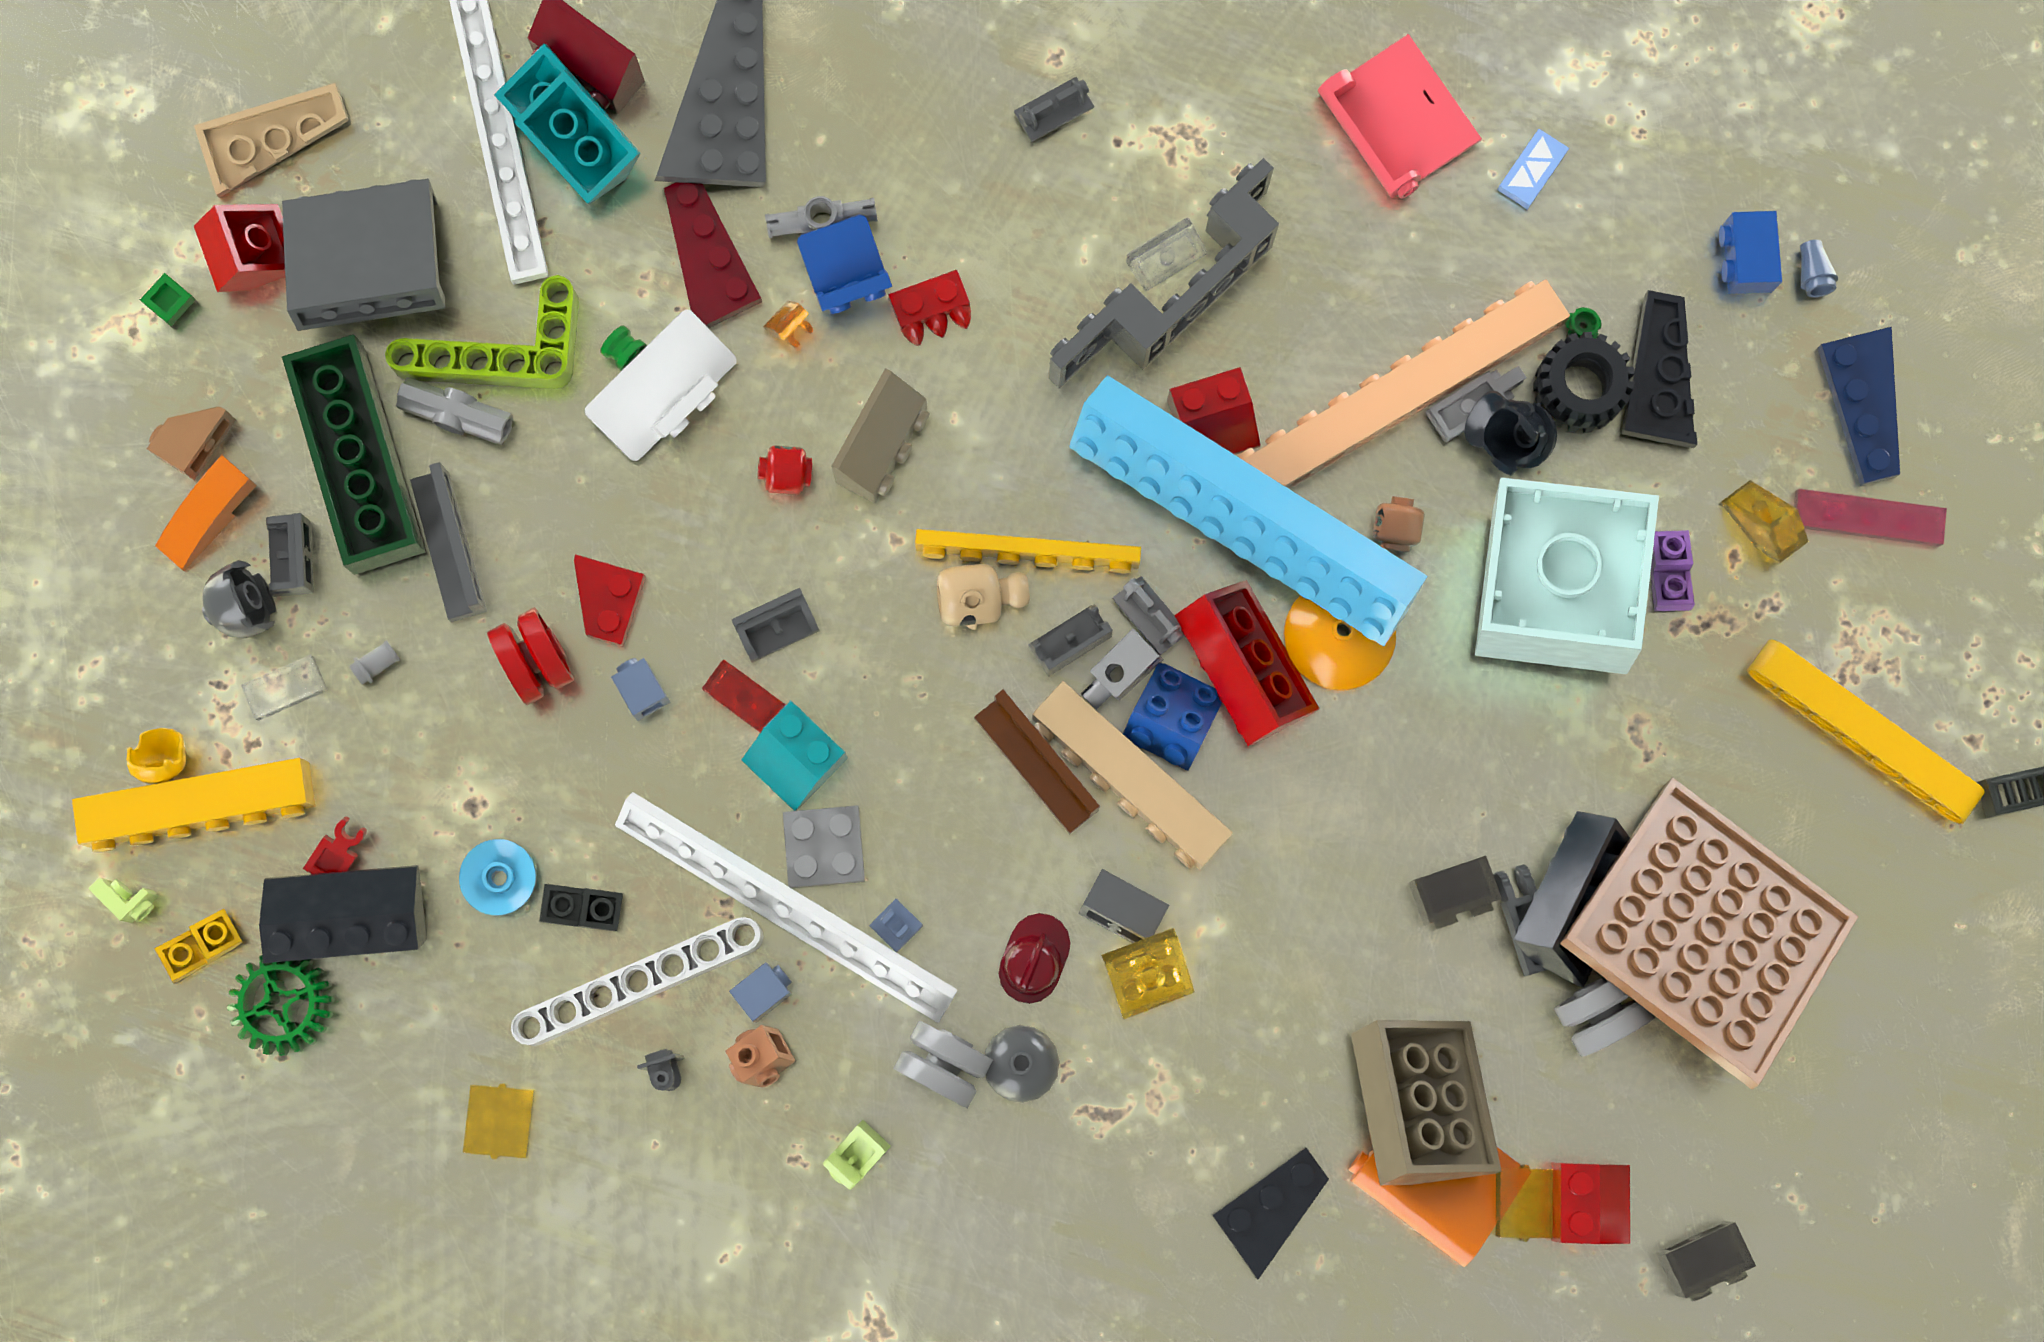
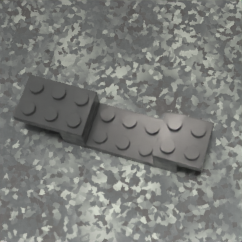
M1264 158L1255 166L1252 163L1248 164L1237 175L1236 180L1238 182L1229 191L1226 188L1221 189L1210 201L1209 204L1212 207L1207 214L1208 221L1205 232L1223 248L1214 260L1217 263L1211 269L1206 271L1203 268L1197 272L1188 283L1190 288L1181 297L1176 293L1164 304L1161 309L1164 312L1163 314L1132 283L1124 290H1121L1119 287L1116 288L1105 299L1103 303L1105 307L1097 315L1090 313L1077 326L1079 332L1070 340L1067 338L1062 339L1051 350L1049 379L1060 389L1110 340H1113L1142 370L1272 248L1279 223L1258 201L1268 191L1274 167Z

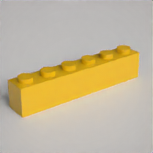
M302 758L72 799L77 842L79 845L92 848V852L111 851L116 849L115 843L130 841V845L149 844L154 842L153 836L168 834V838L187 837L192 835L191 829L205 827L208 832L225 830L229 828V822L243 820L245 825L263 823L267 821V815L281 813L282 818L297 817L305 814V808L316 807L310 763Z

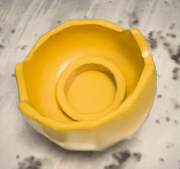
M157 728L141 733L137 747L134 750L132 747L127 749L126 761L129 773L136 779L148 784L168 782L175 778L186 765L183 735L174 729Z

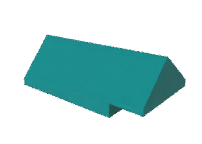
M545 43L494 94L516 119L514 123L587 204H591L626 180L641 154Z

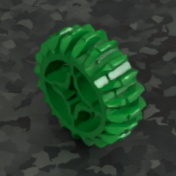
M261 955L259 956L260 968L254 963L249 962L246 964V970L250 976L238 974L235 977V980L242 984L240 990L230 989L229 995L238 997L237 1004H229L227 1008L228 1011L239 1013V1016L234 1017L230 1023L231 1026L244 1025L237 1036L242 1040L251 1037L249 1048L258 1049L263 1044V1054L272 1055L275 1049H277L279 1056H287L290 1046L294 1052L299 1053L303 1051L302 1039L308 1044H315L317 1040L312 1033L313 1030L325 1033L327 1027L319 1021L321 1017L332 1018L333 1012L324 1010V1004L334 1003L335 999L333 996H323V991L328 990L332 984L330 981L318 982L323 976L324 970L318 967L310 971L313 966L312 959H305L300 963V960L263 963V956ZM290 972L296 975L304 983L305 987L288 990L284 981H279L277 973ZM266 980L263 984L265 990L264 998L254 1006L256 992ZM279 997H292L287 1000V1003L282 1005L283 1010H270L280 1002ZM309 1001L307 1014L302 1023L297 1027L296 1024L299 1023L297 1017L298 1009L302 1004ZM274 1017L278 1026H283L286 1034L280 1036L272 1035L264 1030L257 1020Z

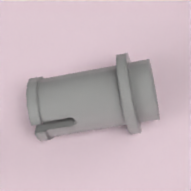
M386 640L382 645L359 660L355 657L353 659L355 662L349 667L361 684L367 681L371 684L374 682L372 680L374 676L396 661L398 662L400 658Z

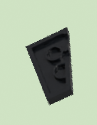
M1307 1147L1298 1151L1212 1214L1217 1224L1257 1280L1329 1180Z

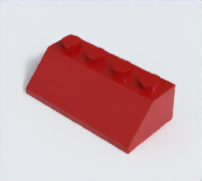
M1247 580L1204 594L1174 615L1181 626L1183 635L1190 642L1199 658L1201 667L1208 674L1217 690L1219 699L1226 706L1236 724L1238 733L1244 738L1247 746L1280 732L1320 709L1299 671L1291 661L1285 646Z

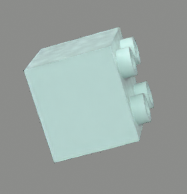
M1500 477L1492 510L1475 656L1627 674L1642 650L1659 495Z

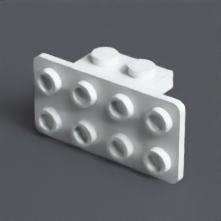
M684 310L585 407V415L630 460L638 461L661 438H665L669 433L675 438L690 423L686 417L695 408L701 412L713 401L716 395L712 391L718 386L717 382L736 364V356L692 311Z

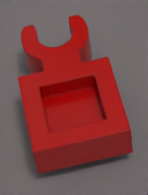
M344 817L335 827V840L325 835L303 869L310 874L349 871L358 857V854L350 850V847L357 845L364 839L367 829L362 827L356 836L347 835L345 826L350 818Z

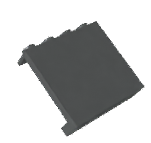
M429 178L413 179L388 185H374L369 188L349 191H336L330 194L310 197L302 196L297 199L282 201L287 312L297 331L445 308V296L439 284L433 205L438 204Z

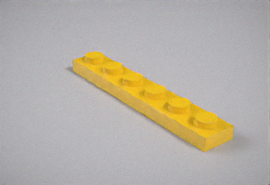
M916 529L915 538L916 551L923 552L922 555L924 557L934 559L945 558V554L960 555L961 560L972 562L982 561L983 556L995 557L997 562L1002 564L1014 565L1019 564L1020 560H1033L1034 565L1039 567H1056L1058 562L1071 563L1072 568L1077 570H1093L1094 565L1109 566V571L1114 573H1131V568H1139L1141 547L924 529Z

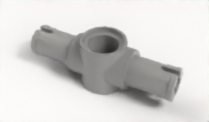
M817 196L810 199L806 205L798 206L796 211L765 214L769 238L793 233L805 234L856 215H864L868 222L878 221L874 198L841 203V200L832 201L827 197ZM820 212L828 213L831 216L827 222L822 224L812 220Z

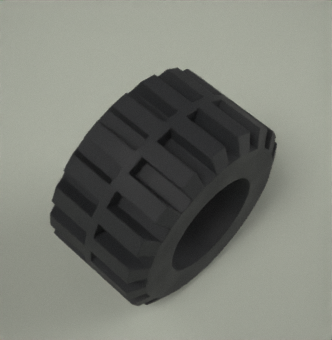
M1583 332L1580 338L1574 333L1568 335L1565 341L1562 339L1558 341L1542 360L1535 374L1537 379L1533 383V391L1539 393L1535 401L1544 405L1545 410L1556 419V427L1561 428L1563 424L1569 425L1568 432L1576 433L1579 428L1583 429V433L1592 432L1595 427L1598 429L1605 427L1628 403L1631 398L1629 394L1634 390L1635 382L1630 381L1635 374L1634 367L1626 366L1630 357L1627 352L1621 355L1617 351L1621 345L1616 341L1610 345L1606 342L1608 336L1599 334L1594 339L1592 338V332ZM1579 366L1594 372L1602 385L1601 397L1597 399H1583L1576 396L1566 384L1565 370L1570 367Z

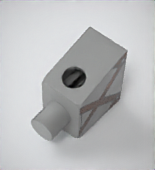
M1132 629L1091 669L1090 672L1096 679L1081 695L1096 710L1111 695L1121 700L1164 659L1136 630ZM1121 666L1124 670V676L1118 682H1113L1110 673L1116 667Z

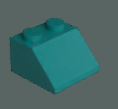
M790 700L763 728L741 760L790 808L797 811L848 757L842 748Z

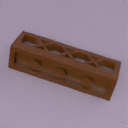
M1004 689L994 696V701L974 717V720L1069 835L1099 811L1100 805Z

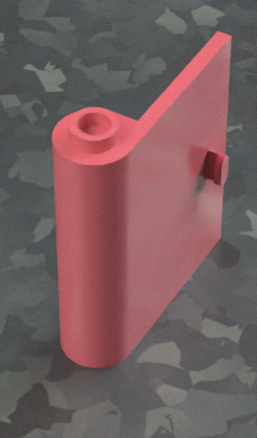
M1409 34L1349 73L1347 69L1339 71L1318 88V93L1391 198L1399 196L1401 199L1406 198L1418 189V182L1482 140Z

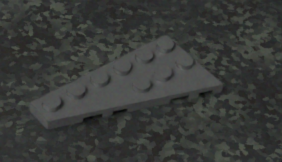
M716 0L654 181L764 187L766 183L763 0Z

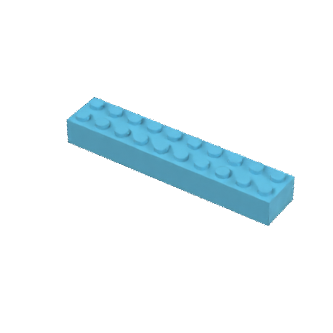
M1107 375L1084 402L1069 448L1076 451L1082 458L1088 459L1106 470L1112 477L1120 479L1136 489L1144 497L1166 508L1175 517L1183 519L1196 527L1207 537L1215 539L1226 546L1240 558L1256 565L1270 577L1278 579L1297 591L1303 598L1309 599L1327 610L1333 617L1357 629L1366 638L1376 641L1383 647L1386 645L1407 614L1427 579V575Z

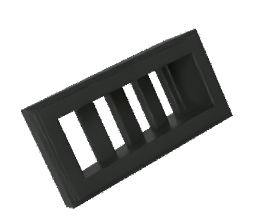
M2044 766L1976 782L1985 791L1981 801L1986 819L2044 806V797L2042 798L2036 777L2043 775L2044 779ZM2023 779H2029L2034 800H2029ZM2013 781L2016 782L2021 800L2020 803H2016L2011 786ZM2000 784L2003 785L2008 805L2003 806L1998 789Z

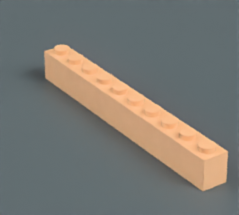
M1547 279L1537 285L1533 281L1528 282L1514 292L1516 297L1505 304L1502 299L1494 302L1483 311L1485 316L1474 322L1471 318L1464 320L1452 329L1453 335L1444 340L1440 336L1432 339L1421 348L1423 351L1421 354L1412 359L1409 355L1400 358L1390 366L1392 371L1382 377L1378 373L1368 377L1359 384L1361 389L1350 396L1347 392L1336 396L1328 403L1330 408L1320 414H1317L1316 411L1309 412L1296 422L1298 427L1288 433L1284 429L1279 430L1265 440L1266 446L1254 452L1253 448L1247 449L1237 457L1288 489H1291L1561 328L1570 317V314Z

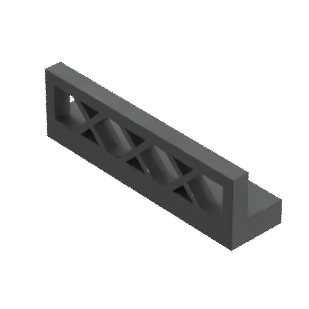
M438 462L429 465L430 474L410 479L447 618L450 622L485 613L487 610L450 475L445 467Z

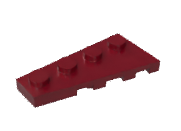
M675 182L665 187L664 192L691 311L708 328H711L762 303L761 296L703 184Z

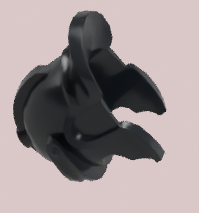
M1491 390L1485 393L1474 405L1465 423L1464 433L1466 440L1475 447H1483L1492 457L1491 462L1493 465L1509 476H1512L1518 470L1516 467L1534 468L1542 464L1551 455L1557 442L1556 424L1552 416L1540 403L1534 402L1532 404L1527 401L1507 400L1498 391Z

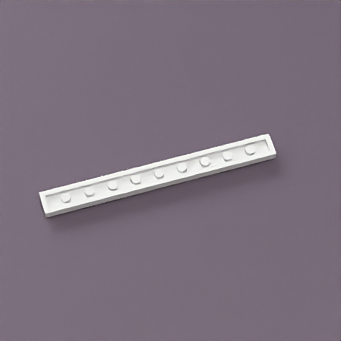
M449 0L510 280L515 285L549 277L517 129L514 123L515 120L512 114L494 96L506 83L488 0Z
M634 792L625 800L616 821V827L937 1023L940 1022L958 991L956 988Z

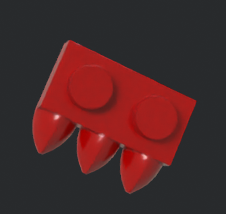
M958 270L888 294L901 332L909 342L916 346H920L923 341L924 323L932 333L941 338L945 336L947 331V315L961 328L967 329L970 324V301Z

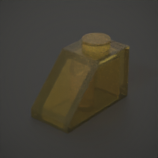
M1751 480L1721 501L1725 510L1753 545L1779 563L1809 542L1798 509Z

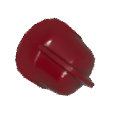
M1042 913L1029 915L1018 922L1010 936L1000 962L998 974L1001 986L1007 995L1018 1002L1030 1004L1042 1001L1051 995L1058 984L1069 955L1071 942L1068 930L1054 916Z

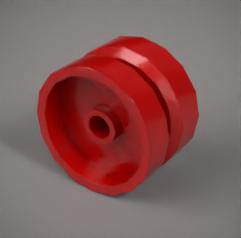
M535 607L518 615L517 626L523 637L522 641H520L513 628L505 623L487 632L490 644L504 672L525 705H529L544 697V685L538 674L539 672L543 674L548 684L557 690L574 681L572 672L565 659L566 655L552 629L547 626Z

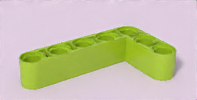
M551 276L542 283L539 295L535 346L401 338L392 341L387 346L385 359L396 375L404 380L409 377L426 382L547 389L562 388L571 381L573 375L579 309L578 295L571 282L563 276ZM562 290L568 292V296L564 301L560 303L551 302L552 296L556 292ZM553 327H565L561 337L555 339L548 337L549 331ZM413 353V359L408 365H398L399 358L403 354ZM449 355L451 357L447 366L435 368V362L440 356ZM477 358H488L486 366L481 370L471 369L472 363ZM517 359L525 361L524 367L520 371L514 373L508 371L512 361ZM555 361L562 363L561 369L556 374H545V369L549 363Z

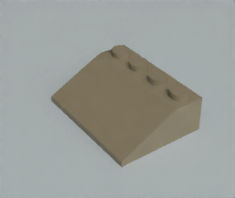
M1376 1020L1351 1034L1380 1186L1414 1185L1502 1172L1470 1021Z

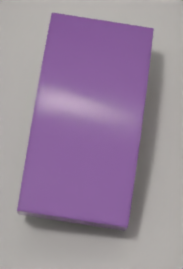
M1689 530L1655 531L1651 563L1654 611H1689L1695 605L1690 573L1693 566Z

